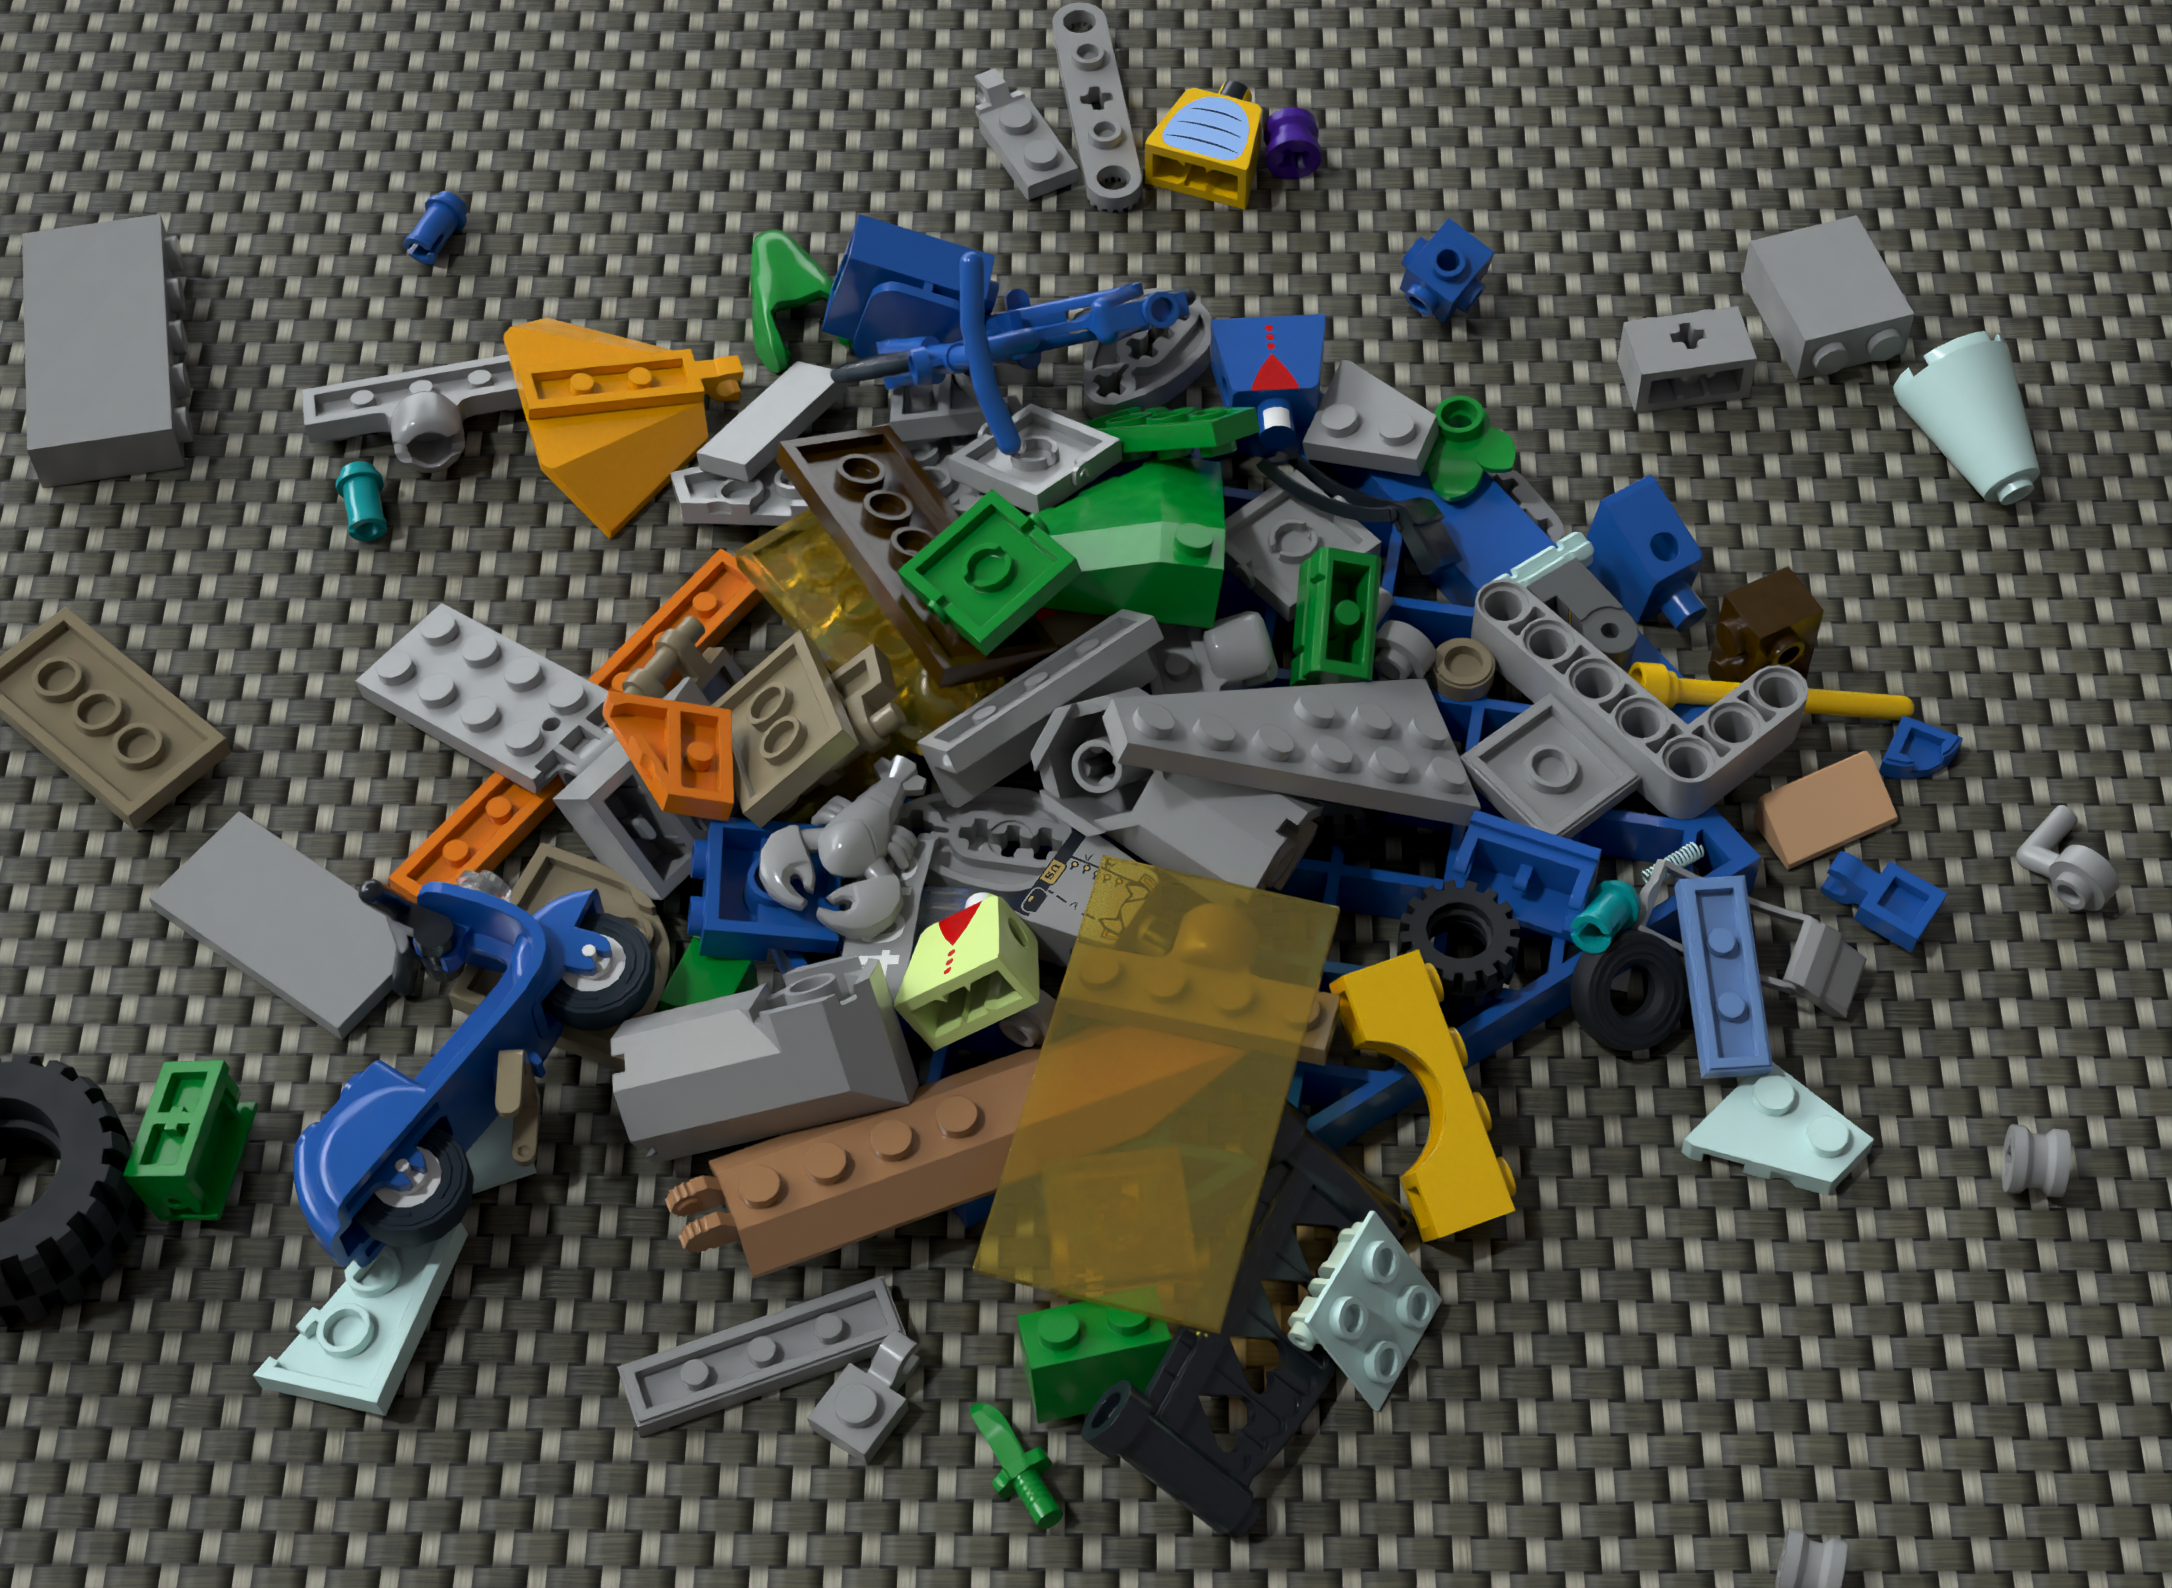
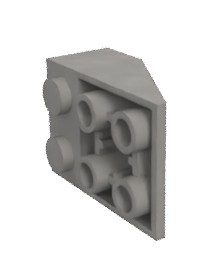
M691 677L683 679L663 698L711 706ZM618 740L552 799L601 864L610 867L644 892L650 899L663 900L690 874L694 839L706 840L710 821L707 818L662 812ZM735 790L734 805L729 817H735L741 808Z

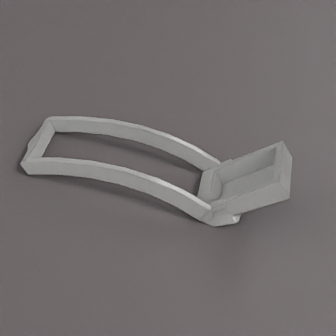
M1657 859L1649 881L1641 889L1639 895L1640 915L1632 925L1631 930L1647 932L1661 938L1677 954L1684 957L1682 944L1647 928L1646 925L1666 872L1679 879L1702 877L1668 860ZM1748 897L1750 909L1802 925L1783 980L1759 974L1761 986L1789 994L1792 992L1801 997L1804 996L1830 1017L1846 1018L1867 958L1842 941L1841 932L1821 923L1812 916Z

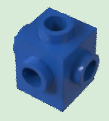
M1448 218L1429 241L1421 236L1408 250L1401 261V265L1406 270L1400 290L1405 293L1407 302L1416 311L1428 317L1434 315L1443 323H1446L1457 308L1466 313L1481 296L1486 288V285L1481 280L1487 274L1495 252L1452 219Z

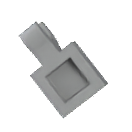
M893 1329L878 1348L867 1373L849 1362L807 1417L810 1429L865 1465H868L909 1410L906 1398L899 1395L897 1391L911 1377L921 1362L920 1357L913 1354L918 1347L917 1343Z

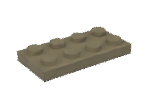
M66 606L0 656V717L134 831L231 753L225 736Z

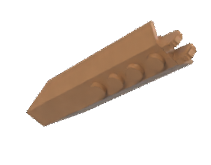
M1109 1023L1091 1026L1054 1039L1050 1045L1040 1044L918 1087L910 1105L790 1132L710 1160L708 1163L715 1177L702 1175L691 1179L687 1183L682 1182L681 1185L669 1190L665 1201L669 1212H673L677 1217L693 1215L695 1212L700 1213L725 1204L729 1213L714 1212L705 1215L702 1219L688 1222V1225L683 1226L681 1234L678 1235L682 1247L692 1254L693 1252H706L709 1248L714 1249L739 1240L754 1280L1143 1140L1253 1052Z

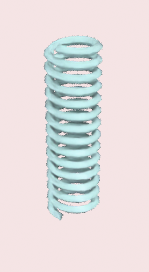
M1690 842V844H1686V847L1683 846L1679 851L1671 853V856L1668 855V858L1665 857L1664 860L1673 861L1674 864L1685 868L1704 856V848L1702 844L1699 846V849L1694 842ZM1653 864V867L1650 866L1649 869H1646V871H1642V878L1645 883L1648 882L1645 875L1650 879L1655 864ZM1666 872L1663 880H1666L1667 878H1670L1673 875Z

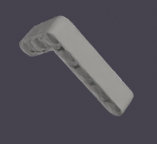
M1505 579L1493 580L1483 585L1477 592L1471 639L1481 642L1492 652L1495 659V670L1534 703L1550 692L1554 694L1642 777L1636 791L1660 812L1670 818L1685 820L1693 819L1703 814L1791 745L1798 736L1809 689L1806 680L1801 674L1790 667L1775 665L1767 666L1757 671L1690 724H1687L1524 586L1515 581Z

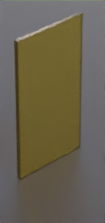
M1102 856L972 1267L974 1273L1220 1334L1340 914L1338 906L1112 856Z

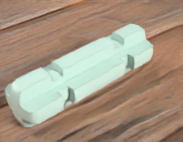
M1573 532L1556 542L1557 549L1555 546H1549L1510 570L1512 573L1511 577L1505 573L1494 580L1505 579L1515 581L1527 588L1531 583L1576 557L1585 567L1591 565L1593 553L1595 552L1594 546L1590 541H1587L1581 532Z

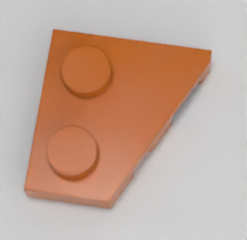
M608 690L602 715L662 812L728 822L734 805L731 710Z

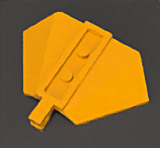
M543 318L515 325L504 333V344L541 471L609 539L613 538L671 481L670 472L685 468L697 456L696 452L708 442L709 436L703 402L704 394H708L713 400L718 402L740 400L741 390L738 381H743L744 371L738 355L724 356L714 360L695 361L691 349L670 350L551 318Z

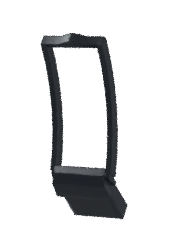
M1278 451L1256 464L1258 470L1277 486L1300 501L1321 511L1364 522H1393L1422 576L1449 569L1463 561L1461 554L1441 522L1445 516L1430 499L1416 497L1397 501L1356 491L1324 474L1299 453L1286 454ZM1290 464L1312 483L1331 495L1343 497L1350 504L1328 498L1303 486L1277 466Z

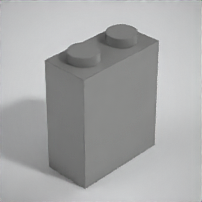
M1857 215L1749 242L1742 282L1796 380L1819 374H1832L1840 369L1871 361H1885L1895 355L1905 353L1914 312Z

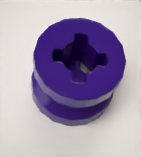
M1297 107L1284 108L1275 111L1264 122L1263 139L1267 146L1265 154L1266 165L1275 176L1284 179H1300L1309 176L1321 164V146L1317 141L1319 136L1318 122L1312 113Z

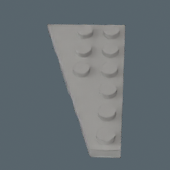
M1426 678L1114 697L1102 717L1116 761L1119 764L1464 826L1470 825L1474 810L1479 811L1481 809Z

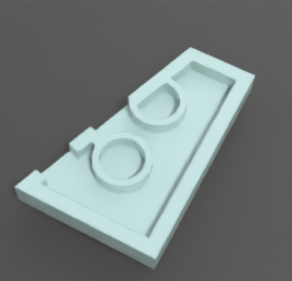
M460 1222L441 1239L419 1247H394L387 1244L379 1255L366 1267L361 1268L353 1260L344 1270L346 1277L344 1284L321 1310L312 1307L295 1326L300 1334L277 1360L269 1356L253 1374V1377L262 1389L386 1416L468 1236L462 1223Z

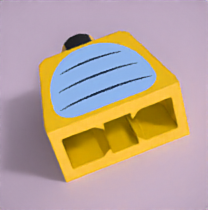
M1227 81L1221 86L1218 94L1198 88L1187 89L1145 142V184L1245 210L1249 202L1261 150L1263 109L1258 104L1251 102L1252 94L1248 87L1237 81Z

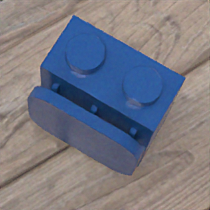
M859 214L831 287L822 332L852 340L854 353L860 359L880 355L878 354L876 342L899 337V339L933 336L939 340L940 344H950L962 340L960 327V259L963 254L969 251L977 252L983 258L985 315H989L992 313L999 290V282L990 280L995 256Z

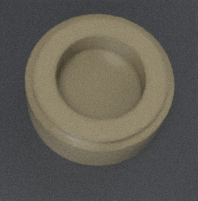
M1455 638L1442 643L1436 649L1437 658L1431 666L1430 679L1433 687L1439 694L1453 701L1469 702L1483 697L1490 690L1494 679L1495 659L1492 652L1485 645L1469 638Z

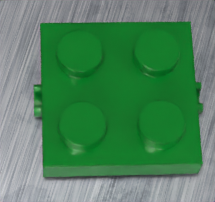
M991 489L897 572L903 585L926 604L930 614L936 613L944 626L948 623L982 654L987 656L1081 573V569L1076 557L1049 536L1048 527L1038 515L1032 512L1026 517L994 489Z

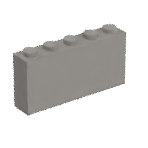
M161 214L23 233L27 451L42 488L185 467L184 443L193 441V429L188 408L186 406L182 407L181 402L182 398H189L191 396V390L185 363H179V355L188 354V342L183 321L181 319L177 320V313L186 311L181 280L179 277H174V271L183 270V258L178 237L167 236Z

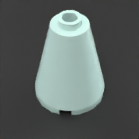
M1986 331L1975 332L1953 339L1925 354L1924 358L1928 366L1918 374L1913 376L1908 367L1899 376L1893 386L1894 395L1899 405L1984 500H1999L2002 505H2008L2023 499L2034 490L2033 482L2038 478L2040 469L2009 348L2001 334L1996 333L1995 339L1992 341Z

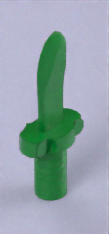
M987 1403L972 1405L969 1413L1003 1467L1000 1473L992 1480V1485L999 1497L1007 1499L1015 1493L1018 1494L1035 1524L1041 1530L1056 1525L1062 1519L1063 1512L1041 1478L1052 1465L1045 1450L1037 1447L1025 1453L1007 1419L999 1410Z

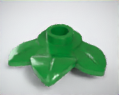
M1453 396L1443 400L1437 406L1433 414L1437 416L1439 435L1422 471L1428 472L1429 484L1436 495L1446 501L1456 502L1467 498L1475 492L1481 483L1484 471L1506 473L1513 470L1516 459L1513 440L1509 434L1490 426V418L1477 400L1468 396Z

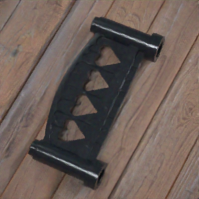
M1286 1098L1276 1099L1266 1106L1252 1121L1242 1138L1240 1151L1266 1171L1144 1393L1127 1380L1114 1384L1095 1403L1084 1422L1081 1432L1082 1439L1107 1458L1116 1455L1120 1456L1220 1535L1227 1533L1234 1539L1241 1537L1252 1527L1260 1512V1504L1253 1499V1491L1249 1489L1252 1480L1266 1468L1295 1435L1319 1401L1338 1366L1321 1344H1315L1311 1351H1307L1297 1347L1289 1340L1288 1335L1283 1333L1278 1325L1261 1281L1300 1284L1306 1289L1309 1297H1313L1308 1290V1286L1315 1277L1308 1268L1291 1225L1328 1228L1338 1238L1343 1229H1351L1355 1222L1363 1223L1369 1211H1375L1397 1241L1402 1238L1409 1225V1218L1403 1214L1402 1205L1308 1129L1307 1116ZM1230 1338L1268 1340L1278 1349L1279 1363L1274 1370L1266 1372L1267 1384L1261 1394L1254 1392L1250 1388ZM1199 1396L1237 1398L1246 1405L1249 1413L1248 1422L1244 1428L1235 1430L1236 1443L1230 1453L1224 1452L1218 1446Z

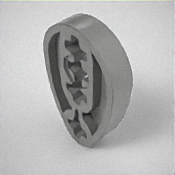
M1167 288L1144 289V290H1143V291H1144V294H1143V295H1145V294H1151V293L1158 292V291H1161V292H1162V291H1169V290H1173V289H1167ZM1197 299L1193 304L1189 305L1190 315L1179 317L1180 319H1177L1172 326L1168 327V339L1160 337L1164 334V328L1151 326L1150 330L1135 333L1111 345H1104L1098 340L1091 341L1084 362V409L1088 416L1094 419L1128 407H1140L1141 412H1145V409L1159 407L1169 402L1187 389L1210 364L1212 318L1204 305ZM1148 337L1156 339L1152 345V357L1145 355L1148 350ZM1120 389V395L1117 393H1113L1114 391L1117 392Z
M997 786L990 787L960 808L949 806L942 792L928 794L904 803L898 826H902L911 832L913 828L924 829V833H920L917 839H936L925 884L942 893L965 901L976 893H991L1002 897L1012 909H1016L1072 833L1070 825L1044 809L1040 793L1023 788ZM976 837L988 838V842L983 844L981 851L969 849V845L975 843ZM1008 841L1020 843V848L1015 851L1014 857L1002 856V850L1006 849ZM1040 846L1052 847V851H1049L1046 860L1034 858V854L1039 852Z

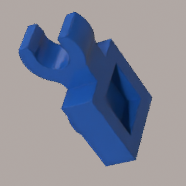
M1840 851L1827 871L1829 876L1820 889L1824 895L1838 903L1860 904L1854 918L1855 921L1911 953L1941 909L1948 894L1889 861L1883 872L1879 874L1867 867L1857 857Z

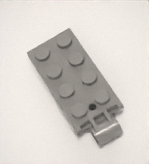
M443 603L437 606L355 680L364 699L536 795L558 774L566 787L618 740L602 715L608 690Z

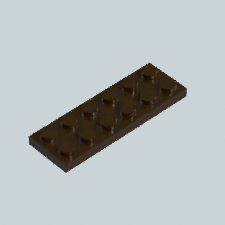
M890 425L779 441L776 462L939 689L1018 675L1026 672L1058 651L1056 643L1033 615L992 652L985 656L948 623L944 626L936 613L930 614L926 604L903 585L897 571L957 520L959 516Z

